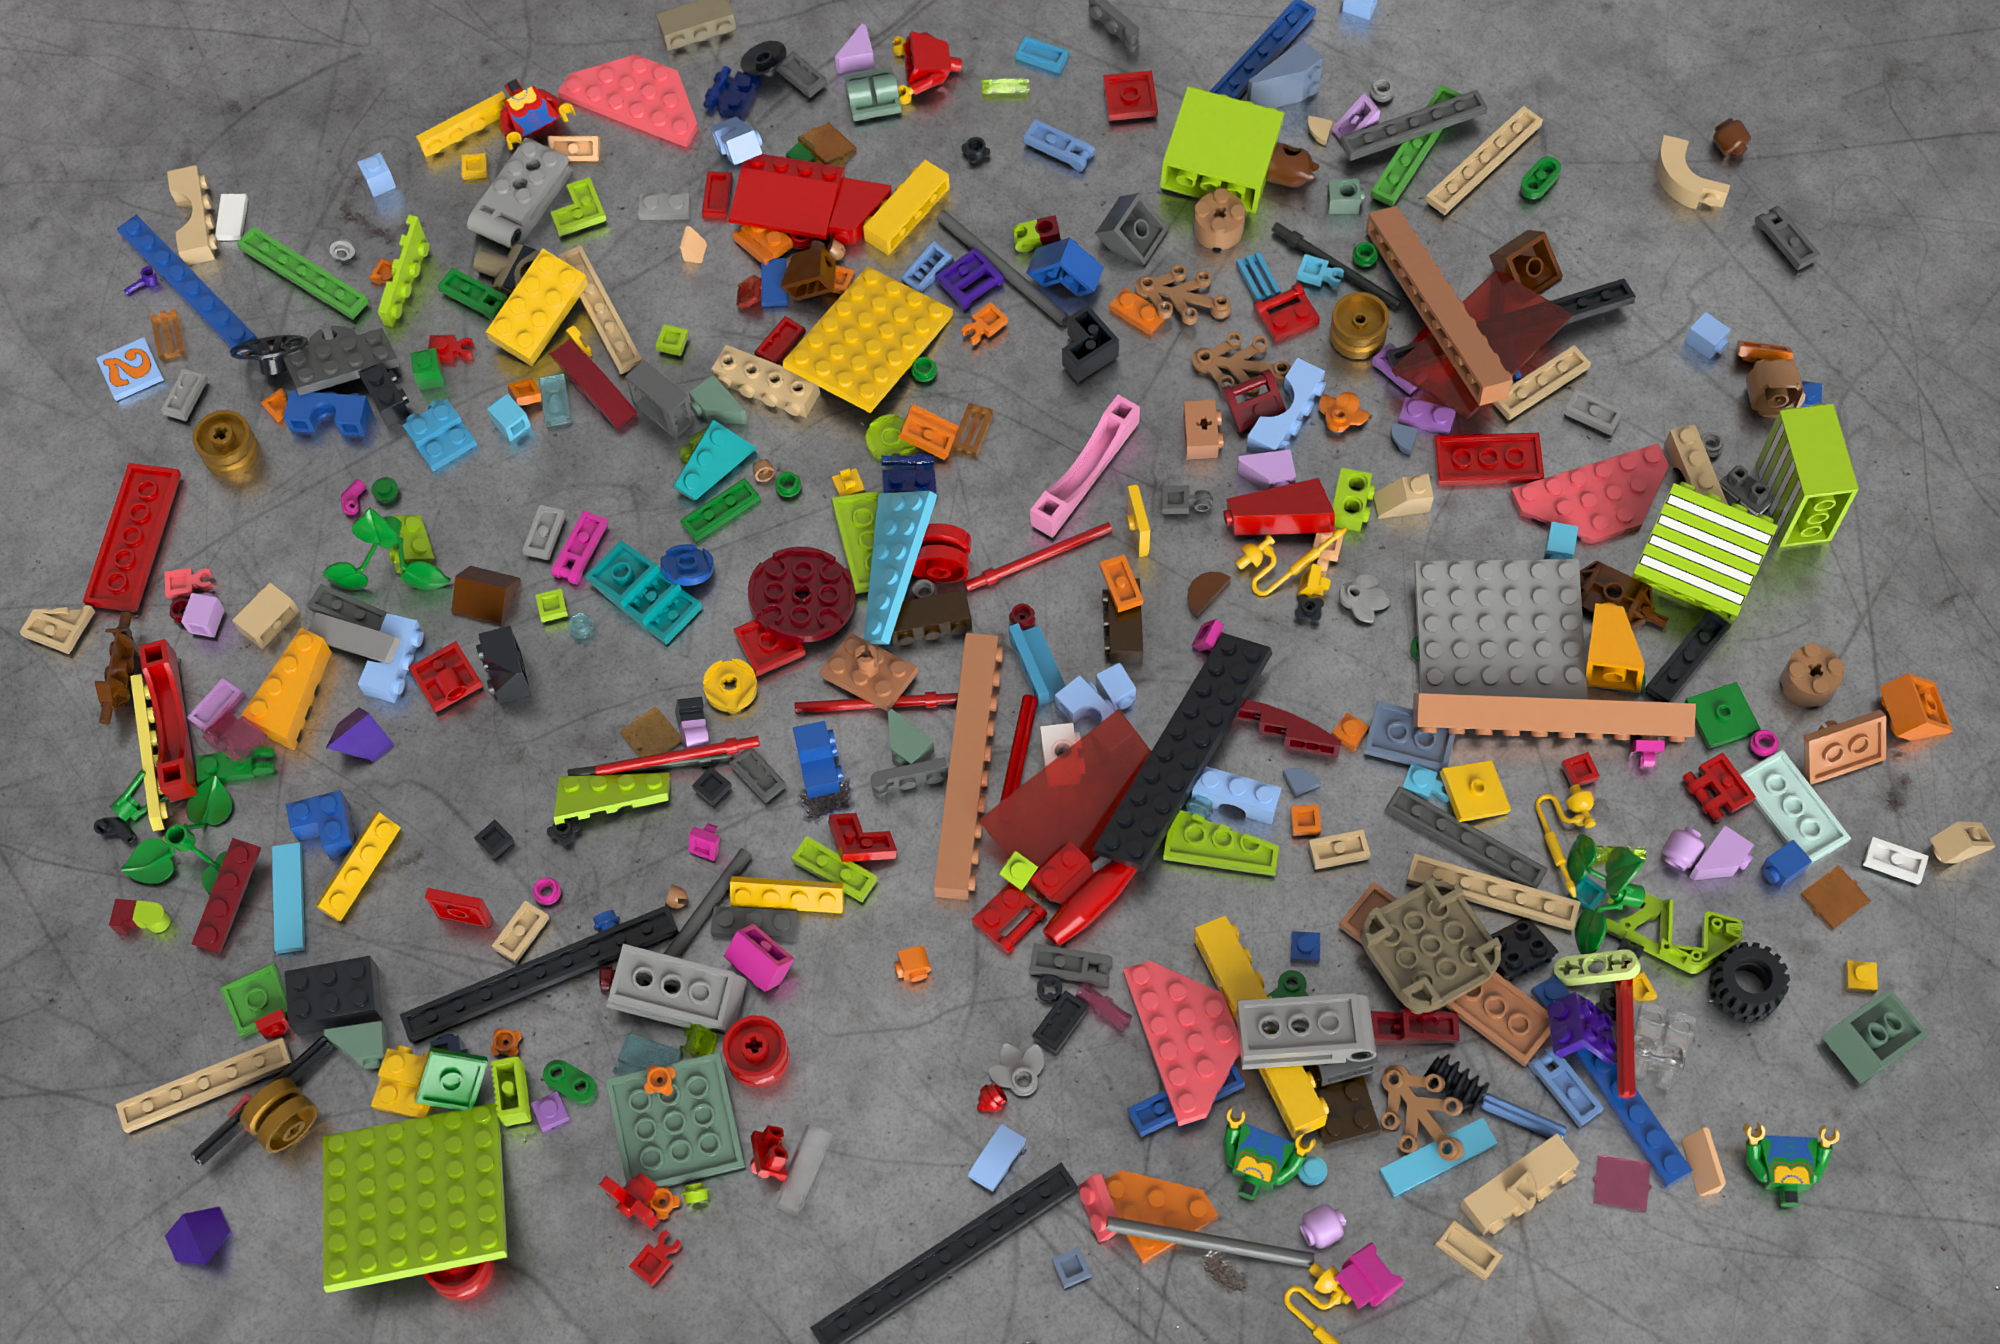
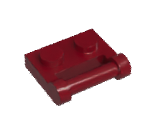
M1270 369L1261 372V375L1230 387L1228 385L1221 388L1222 396L1227 403L1237 432L1255 426L1260 416L1274 417L1286 412L1285 405ZM1264 384L1266 385L1267 392L1241 403L1237 402L1235 396Z

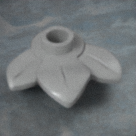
M1372 574L1358 575L1354 582L1343 584L1339 590L1341 604L1351 608L1354 616L1363 622L1373 623L1375 619L1374 611L1385 609L1391 605L1388 594L1381 588H1377L1379 578Z
M1005 1043L1000 1052L1001 1065L990 1067L988 1072L992 1081L998 1086L1011 1088L1017 1095L1028 1096L1037 1089V1075L1044 1068L1043 1052L1038 1044L1031 1046L1023 1053L1013 1045ZM1026 1078L1029 1080V1084L1021 1086L1018 1081Z

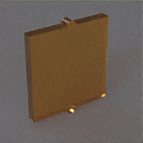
M829 122L817 128H811V131L798 136V141L826 165L837 160H843L844 157L857 150V147Z
M656 706L641 717L636 716L634 722L619 732L639 757L670 752L682 743L680 734Z
M1839 865L1800 894L1814 909V914L1819 915L1832 930L1871 901L1857 886L1858 882L1852 880Z

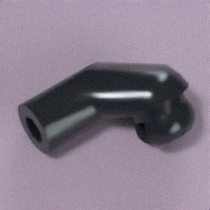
M120 817L102 818L94 823V831L97 834L105 836L118 835L125 844H130L136 839L137 835Z

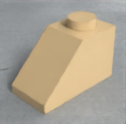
M1429 474L1402 477L1373 495L1378 519L1428 513L1431 510L1434 498Z
M1958 821L1930 838L1934 845V854L1944 863H1958L1996 847L1982 822Z

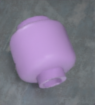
M1686 827L1685 830H1673L1663 847V854L1666 856L1665 861L1681 871H1685L1686 868H1694L1705 851V844L1700 840L1702 835L1689 827Z
M1322 1204L1304 1213L1299 1227L1307 1244L1321 1249L1343 1238V1226L1346 1225V1220L1338 1208L1334 1210L1330 1205Z

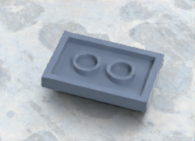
M1377 701L1364 754L1407 765L1412 763L1435 772H1440L1443 768L1448 767L1455 734L1448 733V728H1437V733L1420 732V727L1412 726L1413 709Z

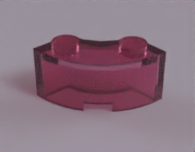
M226 707L202 730L204 733L202 738L211 747L215 748L218 746L233 762L239 760L243 764L267 741V735L246 717L242 716L238 719L233 715L235 710Z

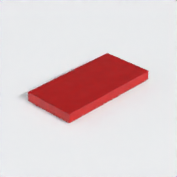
M1539 433L1434 435L1433 445L1437 486L1524 484L1545 478Z

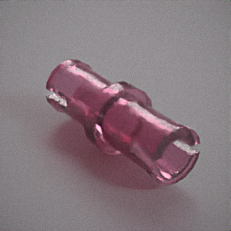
M1084 983L1076 993L1075 997L1089 1005L1095 1011L1096 1016L1099 1018L1103 1016L1121 1031L1125 1029L1124 1024L1128 1026L1132 1019L1131 1014H1128L1114 1004L1111 997H1104L1090 987L1089 984Z

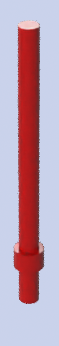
M1107 522L996 569L992 567L982 571L981 575L963 582L964 587L968 592L985 584L987 586L998 582V579L1108 534L1112 532V527Z
M936 691L925 692V695L900 696L891 708L910 706L937 708V705L957 704L958 693L936 694ZM862 698L795 702L794 704L795 713L880 708Z
M759 736L742 739L732 737L725 739V742L595 765L596 775H606L721 753H727L728 755L737 754L739 750L760 747Z

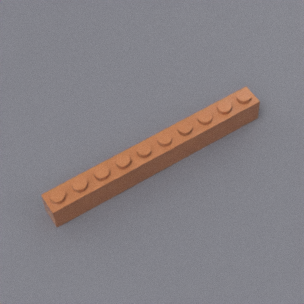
M1397 206L1370 212L1368 214L1366 233L1478 405L1482 406L1508 398L1510 387L1513 383L1510 372L1505 370L1498 354L1493 352L1486 336L1481 334L1474 318L1469 316L1462 300L1457 298L1453 292L1452 285L1445 280L1440 267L1435 265L1428 249L1423 247L1419 241L1418 234L1409 226L1406 216L1401 214Z
M966 633L934 883L935 897L969 900L970 891H975L976 874H972L973 864L978 865L980 848H975L976 838L981 839L983 822H978L979 812L984 813L986 796H981L982 787L988 786L989 771L984 769L985 761H991L992 745L987 744L988 736L993 737L995 720L990 719L991 711L996 712L998 695L993 694L994 686L999 687L1001 671L996 669L997 662H1002L1004 650L1003 646H999L997 635Z
M1414 693L1412 726L1420 727V732L1437 733V728H1448V733L1465 734V729H1476L1475 734L1492 735V730H1503V735L1520 736V731H1531V736L1548 737V732H1558V737L1575 738V733H1586V738L1603 739V734H1613V739L1630 740V735H1641V740L1658 741V736H1668V741L1685 742V737H1695L1696 703Z

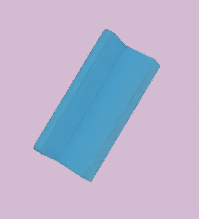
M1019 623L1008 626L1009 640L1033 695L1037 697L1038 706L1055 701V694L1066 685L1040 627L1035 626L1022 631Z

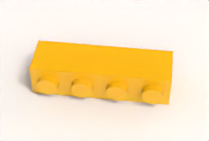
M927 160L914 167L906 181L900 183L896 187L894 194L888 200L882 202L874 216H870L865 221L863 226L865 242L889 256L950 189L949 174Z

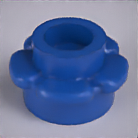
M614 910L602 912L593 918L595 923L593 928L602 932L617 926L620 917L616 916Z

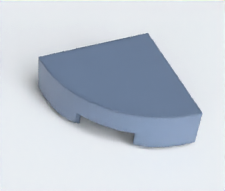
M1392 422L1391 438H1393L1400 451L1410 455L1418 429Z
M1289 768L1283 770V775L1295 797L1320 787L1321 782L1319 779L1305 769Z

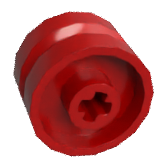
M928 524L912 574L921 580L925 579L936 584H951L964 580L969 574L970 561L968 556L971 552L972 542L970 534L954 525Z
M750 1015L739 1019L729 1027L723 1039L722 1051L731 1075L739 1083L749 1088H764L775 1084L784 1076L789 1066L790 1051L783 1030L774 1020L765 1016Z
M494 1260L425 1273L423 1276L440 1295L451 1300H466L477 1296L487 1287L493 1276Z

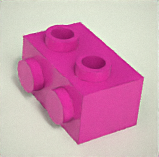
M754 923L736 932L723 956L735 969L741 971L756 987L764 992L781 984L795 959Z

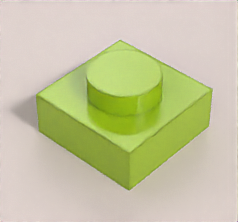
M663 324L655 345L656 350L681 356L689 336L688 329Z
M562 588L535 594L542 622L568 616Z
M1013 851L998 874L1019 890H1023L1038 867L1018 852Z

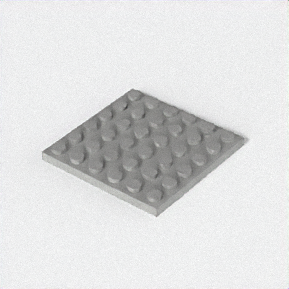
M1579 559L1415 561L1420 693L1588 699Z

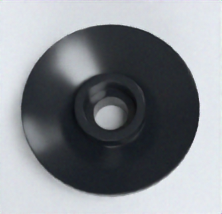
M779 41L759 43L743 55L740 66L743 72L748 75L769 73L776 69L786 58V47Z

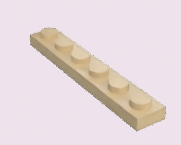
M1523 106L1426 195L1425 201L1440 213L1446 215L1542 125L1543 119Z
M577 246L559 254V259L586 275L588 285L579 298L619 374L626 373L632 367L638 366L642 362V358L582 246Z
M1418 854L1413 856L1406 883L1421 887L1425 880L1435 878V881H1445L1452 885L1457 883L1464 890L1462 896L1467 901L1573 931L1580 901Z
M283 1037L115 1104L123 1131L129 1133L283 1071L292 1063L286 1041Z

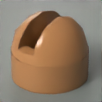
M832 239L826 248L835 261L843 259L845 247L839 241Z
M758 459L753 464V474L757 481L765 482L774 477L775 470L769 460Z
M672 884L665 905L675 909L682 908L686 905V902L680 899H688L687 893L683 888Z

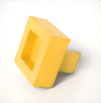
M848 468L839 471L838 475L832 476V482L838 497L866 493L856 468L852 470Z
M1312 563L1302 572L1296 596L1299 597L1305 594L1310 597L1313 593L1322 596L1324 590H1329L1331 580L1321 577L1322 566Z

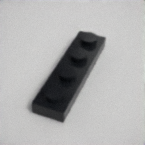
M1708 610L1647 684L1645 691L1661 702L1670 703L1730 630L1732 625L1711 610Z

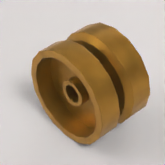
M1353 292L1343 296L1336 303L1332 312L1330 341L1334 349L1351 359H1366L1376 355L1382 349L1386 340L1389 310L1385 303L1377 296L1366 292Z
M217 410L207 414L197 423L193 431L192 441L195 449L202 458L206 468L215 475L235 477L243 474L255 464L259 456L260 446L247 420L238 412Z
M280 1078L262 1088L247 1103L240 1116V1122L252 1135H257V1141L268 1153H277L294 1144L309 1130L318 1116V1108L307 1096H301L302 1091L290 1078Z

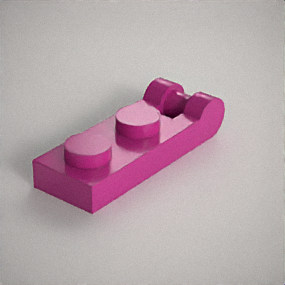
M583 510L552 567V576L559 579L562 577L567 578L570 583L576 585L580 582L583 571L608 526L606 518ZM568 562L574 563L572 569L566 567Z

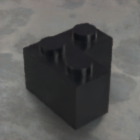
M1086 305L1067 318V335L1073 342L1062 348V366L1078 383L1119 356V339L1089 305Z

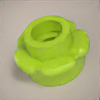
M703 1182L685 1185L686 1192H681V1195H684L685 1204L708 1200L707 1190H710V1188H703Z

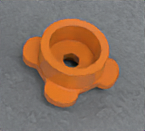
M496 1029L493 1034V1045L490 1047L491 1053L494 1056L500 1054L508 1055L509 1058L517 1056L519 1053L517 1049L518 1042L522 1039L521 1033L518 1030ZM504 1041H509L508 1045H504Z
M656 1065L649 1066L647 1069V1083L644 1085L645 1091L649 1094L660 1092L664 1096L670 1095L673 1092L671 1085L672 1079L676 1075L675 1070L672 1067L665 1069ZM662 1078L663 1081L661 1083H658L657 1079Z
M668 1186L657 1188L654 1191L656 1195L647 1205L656 1213L659 1220L667 1219L669 1212L680 1205L679 1196L673 1195L669 1191ZM665 1200V1204L661 1205L660 1201Z

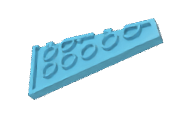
M931 491L878 494L864 640L870 644H889L937 498V495Z

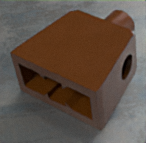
M814 240L810 243L809 249L792 255L780 287L794 302L834 291L836 261L825 249L824 243Z

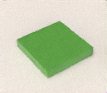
M274 963L220 987L241 1039L258 1032L254 1021L282 1009L288 1016L286 990Z

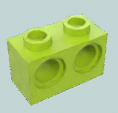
M1341 467L1332 506L1335 512V527H1346L1348 530L1360 532L1362 522L1368 523L1371 507H1366L1367 499L1373 500L1376 486L1371 484L1372 473ZM1351 487H1358L1361 490L1356 491L1351 489ZM1346 510H1354L1356 513H1348Z

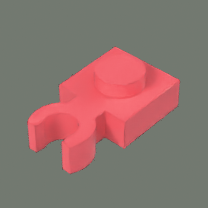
M192 568L164 572L165 596L168 600L190 597L191 593H195V589L198 588L202 591L213 589L210 581L203 582L205 578L213 577L210 569H201L196 574H194Z

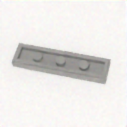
M317 612L308 628V631L324 638L329 646L387 664L391 663L401 642V639L396 636Z

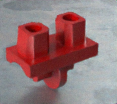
M767 1125L763 1132L754 1130L750 1136L754 1155L750 1162L751 1171L762 1178L774 1176L778 1180L784 1181L788 1176L785 1164L788 1160L787 1150L782 1147L783 1129Z

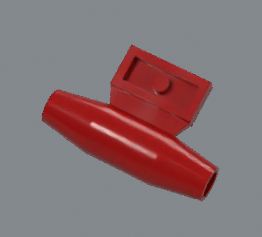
M1069 841L1030 878V883L1049 901L1061 904L1042 930L1045 937L1053 945L1059 947L1087 928L1118 898L1137 872V869L1111 861L1094 872L1090 859Z

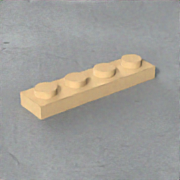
M1573 345L1514 383L1510 387L1508 398L1492 403L1508 420H1511L1588 370L1591 362Z

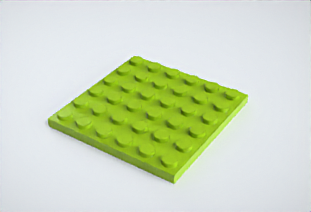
M495 1103L475 1106L468 1110H455L429 1115L425 1118H413L323 1136V1288L326 1293L507 1257L500 1120L496 1115L497 1106Z

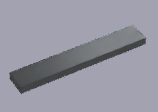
M1474 90L1340 137V144L1349 160L1352 161L1487 113L1488 107L1478 90Z
M1400 786L1385 808L1386 813L1508 881L1537 889L1547 873L1548 868L1471 825L1465 822H1458L1457 818Z

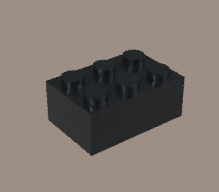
M370 955L284 971L288 1022L297 1036L321 1032L324 1029L383 1020L378 966Z

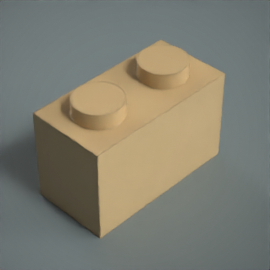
M269 583L265 588L260 589L256 593L254 599L246 607L241 608L232 621L241 634L260 649H263L300 611L290 597L272 583Z

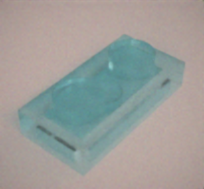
M560 374L539 378L546 427L572 423L565 375Z

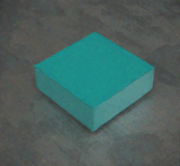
M1585 876L1575 885L1576 897L1573 898L1569 893L1567 898L1580 901L1579 908L1583 911L1586 908L1594 910L1606 896L1607 890L1588 876Z

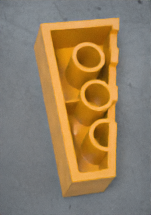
M300 628L240 715L249 729L295 751L299 732L303 730L306 722L305 716L308 708L312 706L315 698L314 693L317 684L322 680L332 653L324 638Z

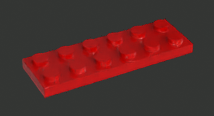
M128 463L83 598L85 605L129 612L138 611L182 475L179 469Z

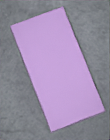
M222 677L186 718L210 735L240 702L245 693Z

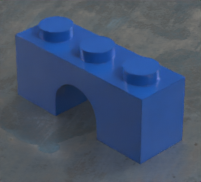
M290 391L283 418L290 431L316 432L318 422L323 417L332 415L335 416L334 422L340 434L366 436L372 408L367 397L357 393L344 395L335 392H311L299 396L297 391Z

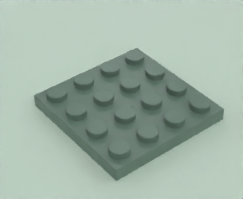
M720 1052L660 1066L665 1069L672 1067L676 1072L671 1085L673 1092L668 1096H664L660 1092L649 1094L645 1091L644 1085L647 1083V1070L605 1080L626 1183L632 1176L636 1177L641 1172L658 1186L657 1188L745 1168ZM662 1078L657 1079L658 1083H661L663 1081Z

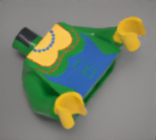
M1231 1106L1227 1113V1119L1230 1123L1226 1126L1223 1141L1226 1162L1233 1168L1232 1175L1242 1180L1237 1193L1246 1199L1254 1200L1259 1187L1272 1190L1274 1185H1283L1296 1176L1307 1157L1305 1152L1310 1151L1315 1146L1316 1141L1313 1139L1310 1146H1304L1301 1139L1305 1133H1301L1294 1143L1243 1122L1246 1115L1244 1108L1242 1116L1234 1118L1231 1115L1233 1107Z
M1759 1122L1756 1124V1132L1751 1134V1126L1748 1123L1744 1124L1743 1132L1749 1137L1746 1141V1164L1757 1180L1763 1183L1764 1189L1780 1191L1781 1206H1798V1191H1807L1813 1184L1819 1182L1826 1170L1833 1149L1830 1144L1836 1143L1839 1139L1837 1128H1834L1832 1136L1825 1137L1826 1126H1820L1818 1133L1822 1141L1818 1142L1816 1137L1765 1135V1128Z

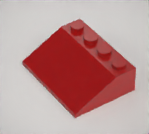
M760 154L745 160L741 166L728 219L729 223L826 240L843 177L845 178V168L767 154Z

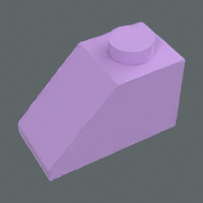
M1291 449L1238 456V474L1263 490L1293 484L1296 481Z
M1724 826L1694 867L1689 878L1695 881L1733 876L1738 868L1745 870L1753 858L1749 853L1754 844L1727 826Z

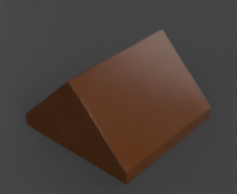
M470 565L455 576L451 612L452 614L503 626L521 579Z

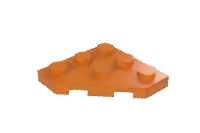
M1123 1170L1104 1180L1118 1218L1196 1232L1216 1220L1219 1216L1201 1189ZM1125 1235L1142 1264L1175 1244Z

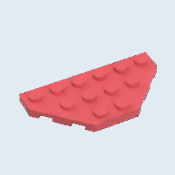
M631 55L571 73L557 92L560 99L686 148L699 130L678 71L638 55Z
M1657 443L1512 488L1510 495L1520 516L1530 520L1534 518L1542 521L1549 528L1551 522L1578 526L1577 536L1581 537V541L1594 544L1641 528L1669 463Z
M1152 961L1124 968L1123 974L1178 1126L1206 1118L1212 1108L1211 1105L1230 1073L1235 1059L1240 1054L1238 1031L1224 994Z

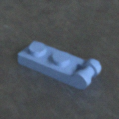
M1037 119L1034 120L1023 136V143L1070 164L1077 171H1083L1087 165V159H1091L1095 154V149L1092 145ZM1074 150L1078 151L1079 155L1074 154Z
M1550 1045L1543 1050L1544 1054L1540 1057L1530 1059L1528 1067L1540 1078L1580 1128L1601 1113L1604 1107L1563 1057L1559 1058L1553 1053V1047ZM1550 1063L1556 1067L1551 1073L1546 1068Z

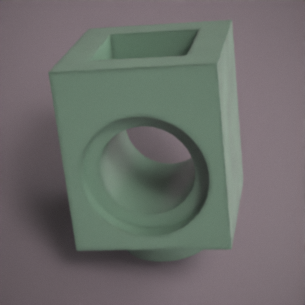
M1359 178L1329 179L1327 190L1328 215L1359 214L1360 204L1365 202L1364 188L1360 189Z

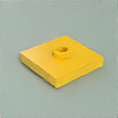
M1137 484L1130 485L1127 490V525L1129 531L1132 530L1139 557L1148 556L1150 545L1148 519L1139 486Z
M1492 760L1447 767L1439 772L1458 822L1503 815L1510 812L1509 802Z

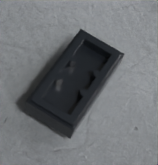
M1065 990L1033 1033L1032 1038L1056 1054L1086 1014L1089 1005Z

